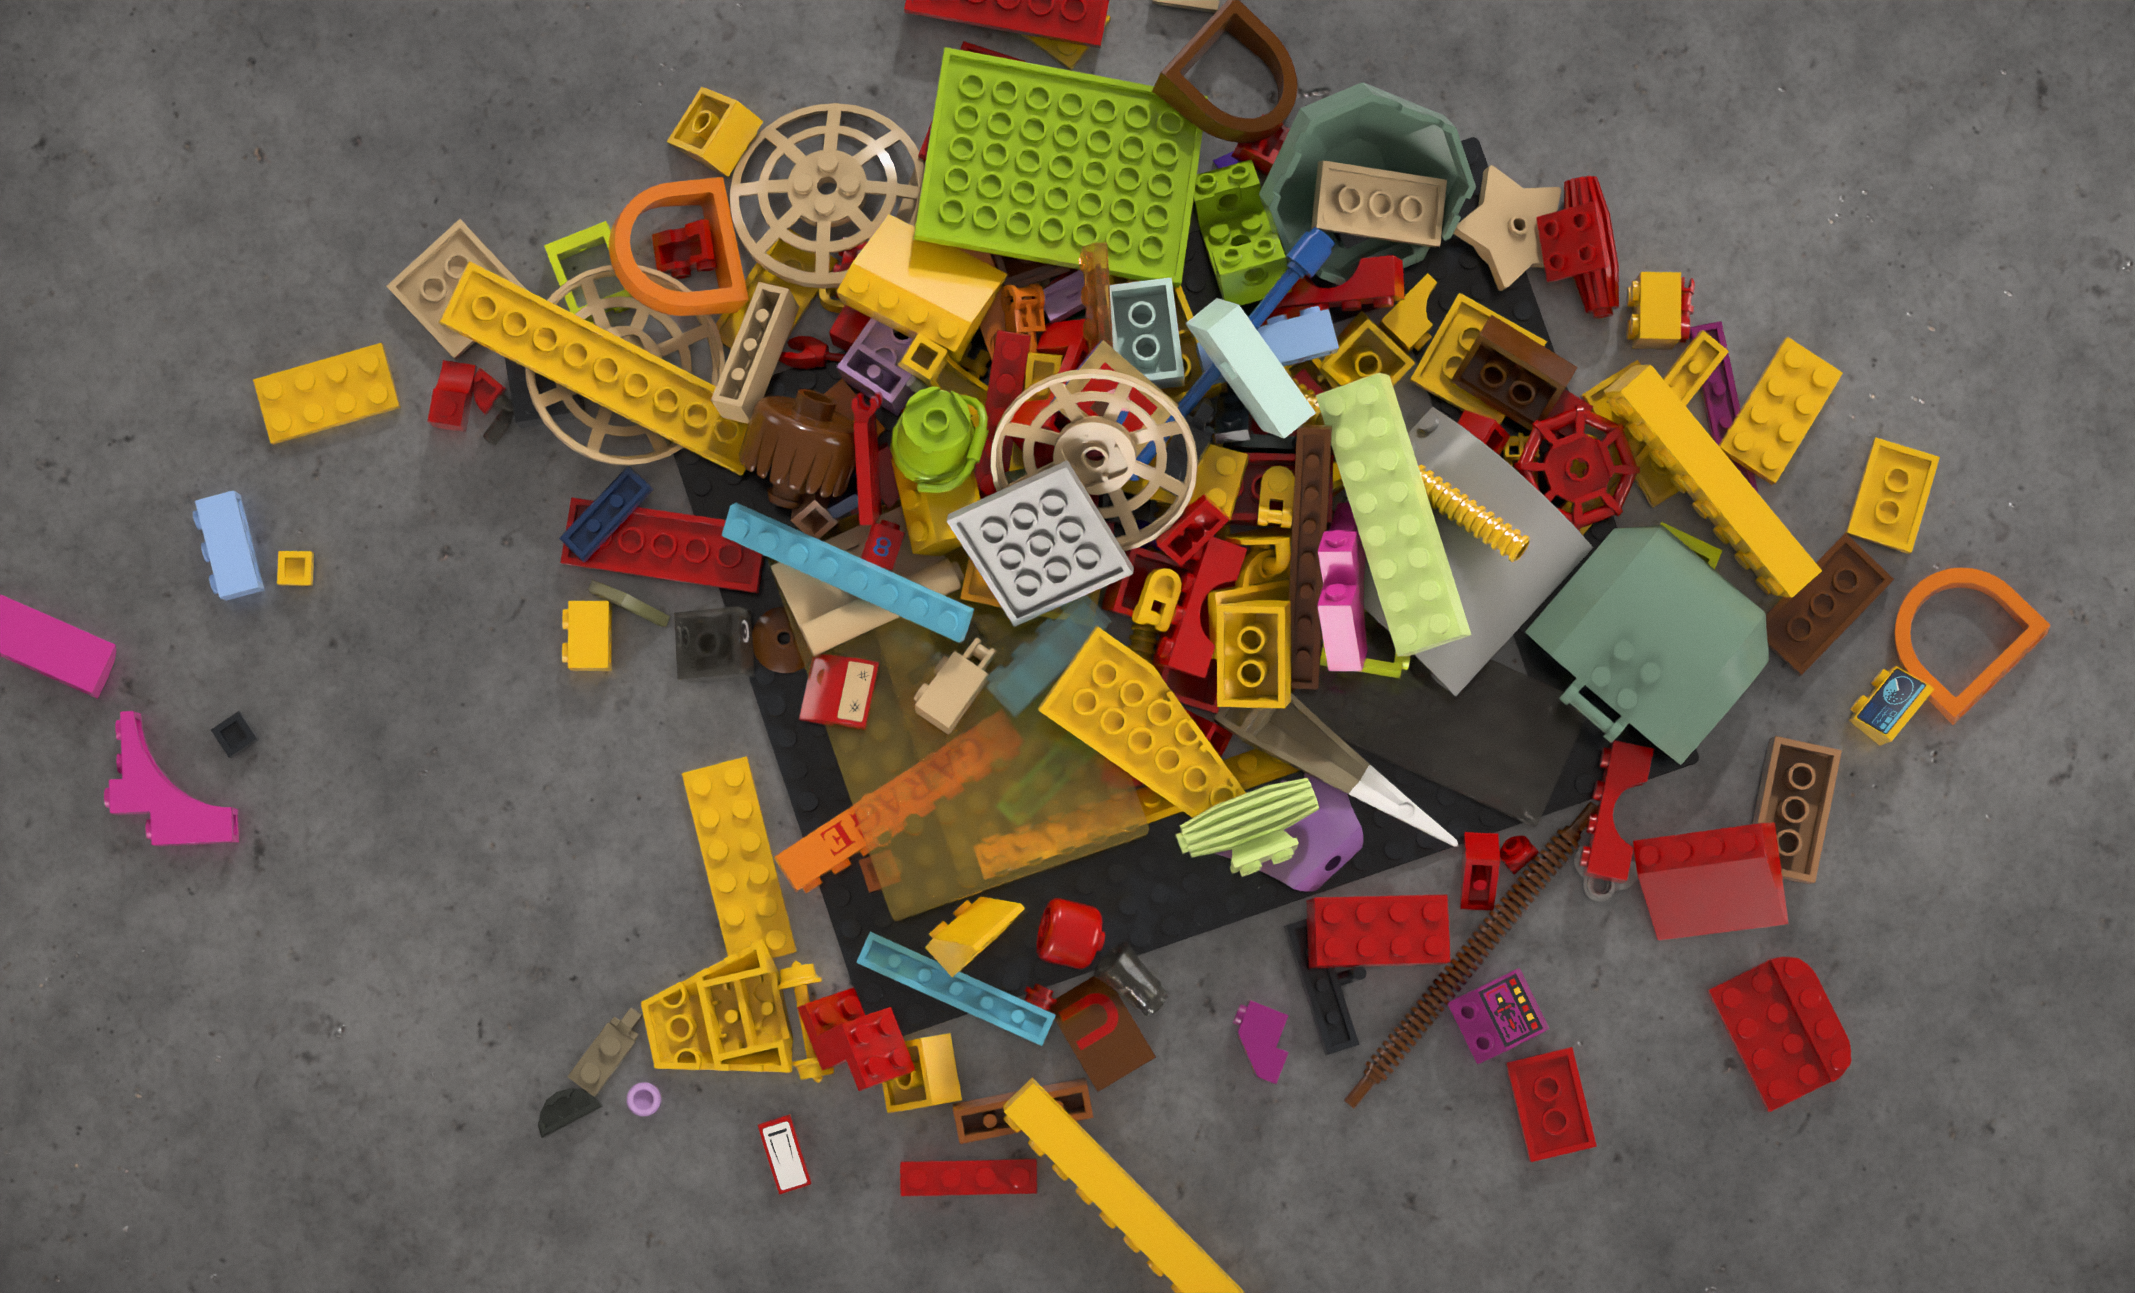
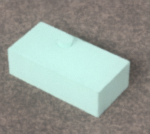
M1216 298L1185 323L1263 431L1285 439L1316 413L1238 304Z

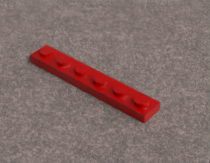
M997 330L985 402L988 416L987 430L989 432L980 462L975 465L974 470L980 499L997 492L991 471V448L997 425L1004 412L1022 393L1031 335ZM1007 435L1004 437L1002 450L1004 472L1009 471L1014 444L1011 437Z

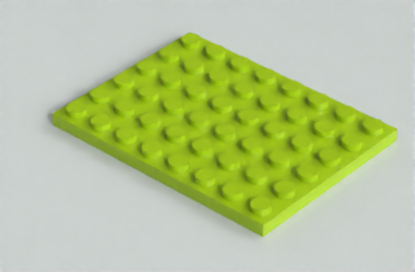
M944 47L913 239L1139 281L1172 278L1173 287L1179 288L1182 283L1203 131L1153 93L1154 86Z

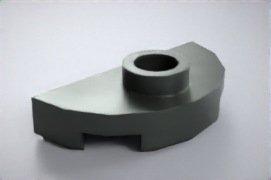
M569 1088L556 1092L545 1101L540 1111L538 1128L541 1138L603 1107L595 1096L582 1089Z

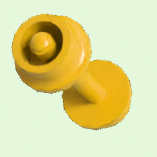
M795 960L790 968L779 970L781 982L777 988L778 990L794 988L797 1007L810 1002L807 985L822 982V977L817 976L814 963L801 965L800 962ZM799 1014L807 1059L793 1061L792 1066L797 1068L800 1080L813 1078V1081L819 1083L824 1075L834 1074V1067L824 1071L821 1070Z

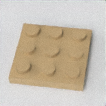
M461 219L454 223L387 285V288L455 360L469 349L475 341L438 322L467 263L471 261L526 289Z

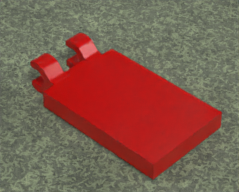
M876 392L875 396L870 398L871 406L865 404L863 393H858L851 402V408L855 416L854 440L860 525H873L882 515L875 414L876 410L883 403L881 392Z

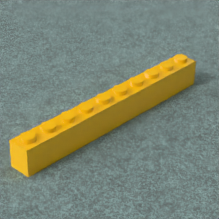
M1033 1077L1003 1105L1004 1112L1007 1114L1003 1118L1005 1122L1016 1133L1022 1130L1030 1138L1027 1142L1028 1145L1040 1157L1046 1154L1054 1162L1051 1167L1064 1181L1070 1178L1078 1186L1075 1192L1086 1204L1090 1205L1094 1202L1102 1210L1099 1216L1110 1228L1114 1229L1118 1226L1126 1234L1123 1238L1125 1243L1135 1253L1141 1250L1149 1258L1146 1262L1148 1266L1159 1277L1165 1274L1173 1282L1170 1287L1175 1293H1245Z

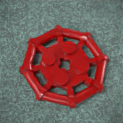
M1575 405L1573 409L1542 421L1536 420L1533 422V429L1518 463H1514V469L1538 491L1539 488L1533 472L1542 471L1549 491L1543 495L1550 502L1557 496L1562 500L1572 503L1571 513L1558 507L1556 508L1579 532L1581 528L1614 515L1619 517L1623 513L1622 507L1636 475L1640 473V466L1636 464L1624 432L1626 427L1621 422L1615 423L1585 409L1583 405ZM1572 423L1574 425V433L1557 439L1553 432H1551ZM1585 424L1605 432V436L1601 440L1588 436L1584 433ZM1544 439L1550 444L1549 450L1544 455L1543 463L1533 462ZM1612 442L1615 444L1622 465L1614 466L1607 448ZM1576 458L1579 463L1585 462L1587 467L1582 470L1583 476L1581 478H1578L1576 474L1570 473L1569 468L1573 466L1572 461ZM1614 473L1622 474L1613 496L1606 492L1607 484ZM1599 497L1604 504L1583 513L1582 503Z

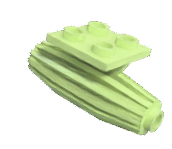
M1308 778L1267 785L1219 803L1180 825L1181 833L1176 834V838L1182 853L1189 852L1192 858L1232 850L1231 872L1234 874L1240 871L1243 877L1261 870V863L1272 859L1273 865L1291 859L1292 855H1294L1293 851L1297 849L1299 842L1297 837L1292 838L1284 830L1318 811L1319 805Z

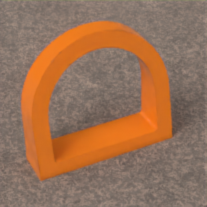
M723 177L669 182L650 187L634 197L616 218L609 237L611 264L623 287L643 305L668 315L694 316L737 313L749 301ZM700 205L703 210L704 219L709 220L717 268L715 272L719 289L679 292L664 288L650 280L636 264L631 251L630 235L636 218L640 214L658 207Z
M1951 568L1926 577L1908 593L1896 619L1895 649L1902 669L1934 688L1927 699L1954 725L2049 633L2051 625L2012 587L1997 576L1973 568ZM1969 588L1980 591L1994 599L2025 631L1962 693L1955 697L1920 663L1912 647L1910 631L1916 612L1931 596L1947 589Z

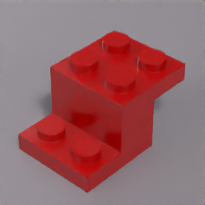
M854 987L797 1007L821 1070L824 1071L847 1062L858 1091L916 1070L891 1007L865 1015Z

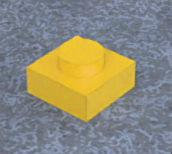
M278 551L277 584L281 586H313L314 552Z

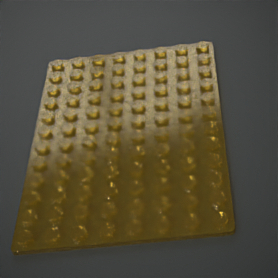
M901 500L896 501L889 509L886 505L881 506L882 515L902 506ZM859 514L839 520L819 540L824 542L859 526ZM960 546L944 554V556L949 559L950 563L954 561L958 563L965 579L969 555L963 546ZM767 557L770 568L772 565L779 563V561ZM772 571L809 680L811 679L815 658L823 654L879 662L866 730L838 724H824L890 915L894 920H901L1148 834L1149 826L1130 774L1038 710L1041 703L1083 645L1076 624L1037 616L1014 627L1003 608L960 599L964 580L959 581L960 589L945 595L974 609L965 639L960 643L900 616L813 656ZM975 638H979L981 645L989 650L993 648L997 651L992 661L984 670L988 673V682L948 735L916 713L915 704L917 702L914 700V697L924 683L931 684L936 677V674L933 673L934 669L944 656L950 658L954 651L963 656ZM973 655L969 660L976 666L981 662V660ZM825 668L821 669L817 674V682L820 686Z

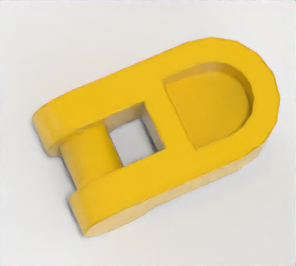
M1273 466L1264 473L1261 481L1257 525L1267 526L1268 523L1281 524V528L1291 529L1295 477L1288 468ZM1270 501L1283 502L1282 511L1269 509Z
M1158 568L1149 573L1139 602L1133 611V622L1141 625L1145 623L1154 625V629L1162 632L1168 630L1182 585L1180 577L1175 571ZM1153 601L1162 603L1159 612L1151 610Z

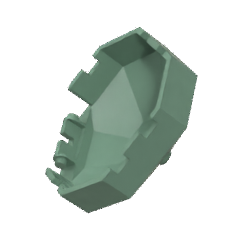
M1361 82L1299 109L1259 196L1273 233L1277 232L1286 256L1306 231L1310 232L1312 230L1319 161L1324 160L1447 180L1441 234L1444 240L1452 237L1461 219L1458 213L1465 199L1471 198L1476 185L1457 128L1445 115ZM1323 231L1334 241L1335 245L1331 248L1332 254L1315 274L1322 279L1342 285L1346 282L1345 279L1349 280L1353 276L1361 258L1394 255L1403 260V268L1424 260L1430 247L1369 238L1349 249H1343L1339 247L1333 232Z

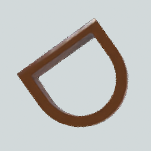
M1227 0L1160 72L1152 92L1207 134L1229 142L1251 143L1272 136L1284 125L1296 101L1297 76L1292 59L1279 38L1240 0ZM1224 32H1229L1262 59L1272 72L1278 89L1277 105L1272 111L1260 117L1242 118L1233 116L1213 105L1184 75Z

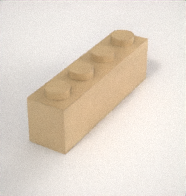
M758 282L711 398L712 403L723 418L749 424L755 404L764 397L800 308L789 289Z

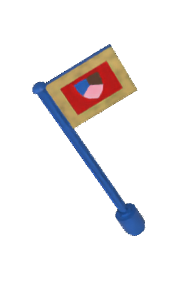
M1313 227L1310 232L1306 231L1285 256L1289 261L1286 266L1288 269L1248 317L1256 330H1258L1299 278L1303 279L1305 275L1312 278L1332 254L1331 248L1335 243L1320 229ZM1104 340L1097 344L1077 369L1111 370L1130 375L1148 383L1164 394L1179 409L1184 419L1221 375V372L1212 361L1177 404ZM1086 378L1068 380L1065 386L1070 394L1087 391L1113 394L1119 382ZM1132 387L1127 399L1143 408L1157 425L1175 421L1161 403L1145 392ZM1054 397V399L1050 403L1056 401L1057 398ZM1103 401L1077 403L1084 417H1103L1109 404ZM1063 408L1058 410L1068 420H1070ZM1122 408L1116 422L1124 426L1129 433L1147 428L1136 415ZM1171 436L1164 437L1165 443ZM1154 440L1136 445V460L1148 465L1157 454ZM1132 474L1129 480L1138 481L1139 478L1137 475Z

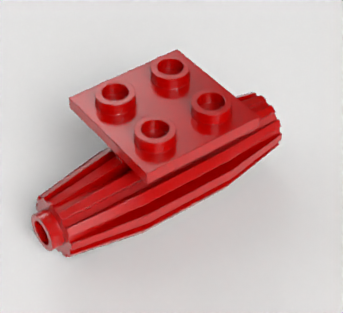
M1596 176L1572 178L1564 182V209L1536 217L1546 280L1551 283L1574 277L1585 312L1587 314L1592 313L1594 319L1613 316V310L1619 308V264L1610 213Z

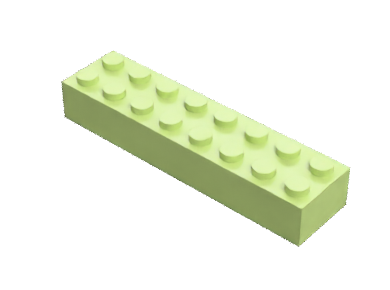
M1376 373L1316 395L1325 425L1332 426L1331 446L1397 656H1410L1470 636L1471 632L1390 375Z

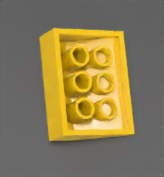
M888 214L851 264L836 291L841 303L912 339L918 333L922 334L946 349L948 355L953 360L960 362L1004 283L1007 273L955 247L914 240L915 227Z

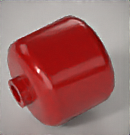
M1061 898L1051 900L1044 910L1039 925L1036 943L1039 958L1046 962L1075 969L1088 967L1095 958L1096 952L1102 950L1105 940V932L1102 931L1101 913L1094 906Z

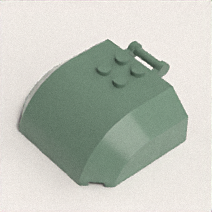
M1663 525L1614 528L1525 631L1548 654L1576 677L1559 699L1566 705L1570 703L1605 733L1603 737L1610 743L1630 723L1680 765L1736 703L1769 661L1766 613ZM1584 685L1621 715L1615 723L1578 693Z

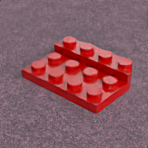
M1776 957L1769 959L1707 990L1768 1112H1772L1830 1082L1836 1081L1850 1066L1852 1058L1848 1036L1816 973L1800 958Z

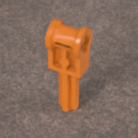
M1031 283L1028 287L1017 288L1015 285H1006L1001 291V306L1005 315L1006 331L1031 335L1029 352L1038 353L1036 350V333L1046 331L1043 309L1045 295L1043 288L1037 283ZM1025 370V376H1024V383H1025V380H1026V370Z

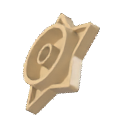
M1492 165L1484 170L1479 206L1458 223L1453 234L1472 245L1478 255L1488 263L1499 291L1509 287L1529 267L1544 268L1536 217L1557 211L1561 188H1522Z

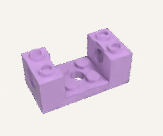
M871 318L838 364L837 369L847 384L867 397L871 398L875 396L876 392H881L883 396L881 406L898 416L909 398L914 394L906 386L912 374L897 366L913 339L899 340L894 336V329Z

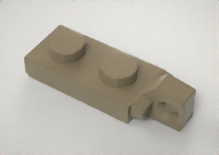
M630 1008L621 1021L614 1016L605 1025L567 1077L596 1097L635 1045V1040L639 1034L633 1029L643 1015L634 1008Z

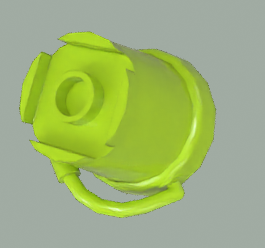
M929 387L919 390L909 398L903 414H901L893 428L890 450L895 465L906 478L918 483L917 490L919 492L940 493L951 491L961 485L971 475L975 465L980 462L989 432L987 430L988 416L985 406L977 398L959 395L952 390L949 393L940 390V387ZM967 404L972 405L978 412L979 426L976 428L970 419L971 415Z

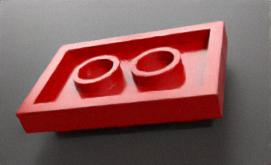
M1573 1047L1505 1063L1530 1162L1597 1147Z

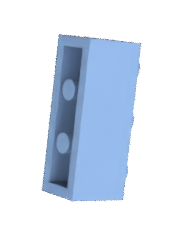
M233 490L196 500L197 510L193 511V518L197 529H202L205 542L201 543V550L205 561L211 562L213 574L209 575V581L213 593L219 594V598L227 601L265 591L241 495Z

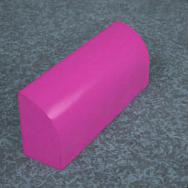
M0 594V656L98 699L112 670L116 657V645Z

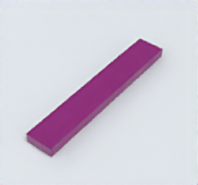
M1722 321L1690 327V343L1700 331L1704 330L1728 350ZM1727 353L1700 387L1709 433L1717 445L1720 444L1741 410L1729 353ZM1729 458L1758 493L1755 474Z

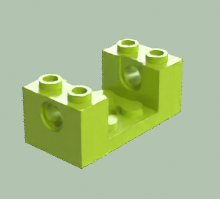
M1252 160L1197 174L1193 198V211L1222 298L1239 306L1264 299L1288 269L1277 232L1272 233L1259 196L1261 186Z

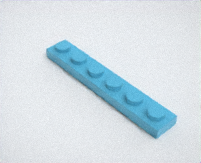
M872 932L869 933L856 962L1041 1046L1056 1016L1051 1012L964 973L958 972L952 978L937 961Z

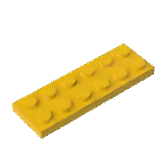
M745 756L682 773L727 955L730 956L761 939H763L772 959L796 953L797 948L748 757Z

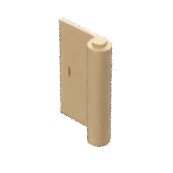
M902 506L878 518L875 523L880 524L881 520H887L900 525L899 531L905 532L893 573L944 596L961 588L959 581L964 580V576L956 561L950 563L949 559L945 558L944 555L913 554ZM859 525L824 542L861 558L872 525ZM781 562L771 566L813 656L900 617Z

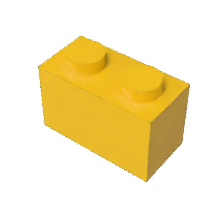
M568 601V609H563L562 614L563 629H568V643L562 644L563 663H568V669L571 671H612V603L609 601Z

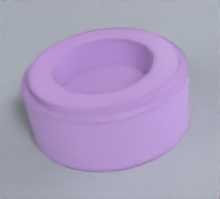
M638 1083L627 1094L628 1108L638 1116H650L661 1105V1093L651 1083Z

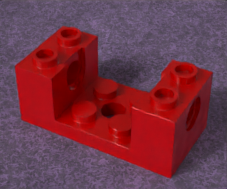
M1088 318L1046 323V331H1043L1036 350L1042 354L1063 356L1059 374L1077 370L1101 340H1104L1109 346L1111 344L1093 321ZM1052 391L1048 399L1024 402L1010 422L1030 426L1041 410L1047 407L1055 396ZM1057 411L1045 421L1041 428L1060 433L1071 421ZM1010 436L1023 452L1025 438ZM1035 441L1034 459L1037 469L1054 461L1055 446Z

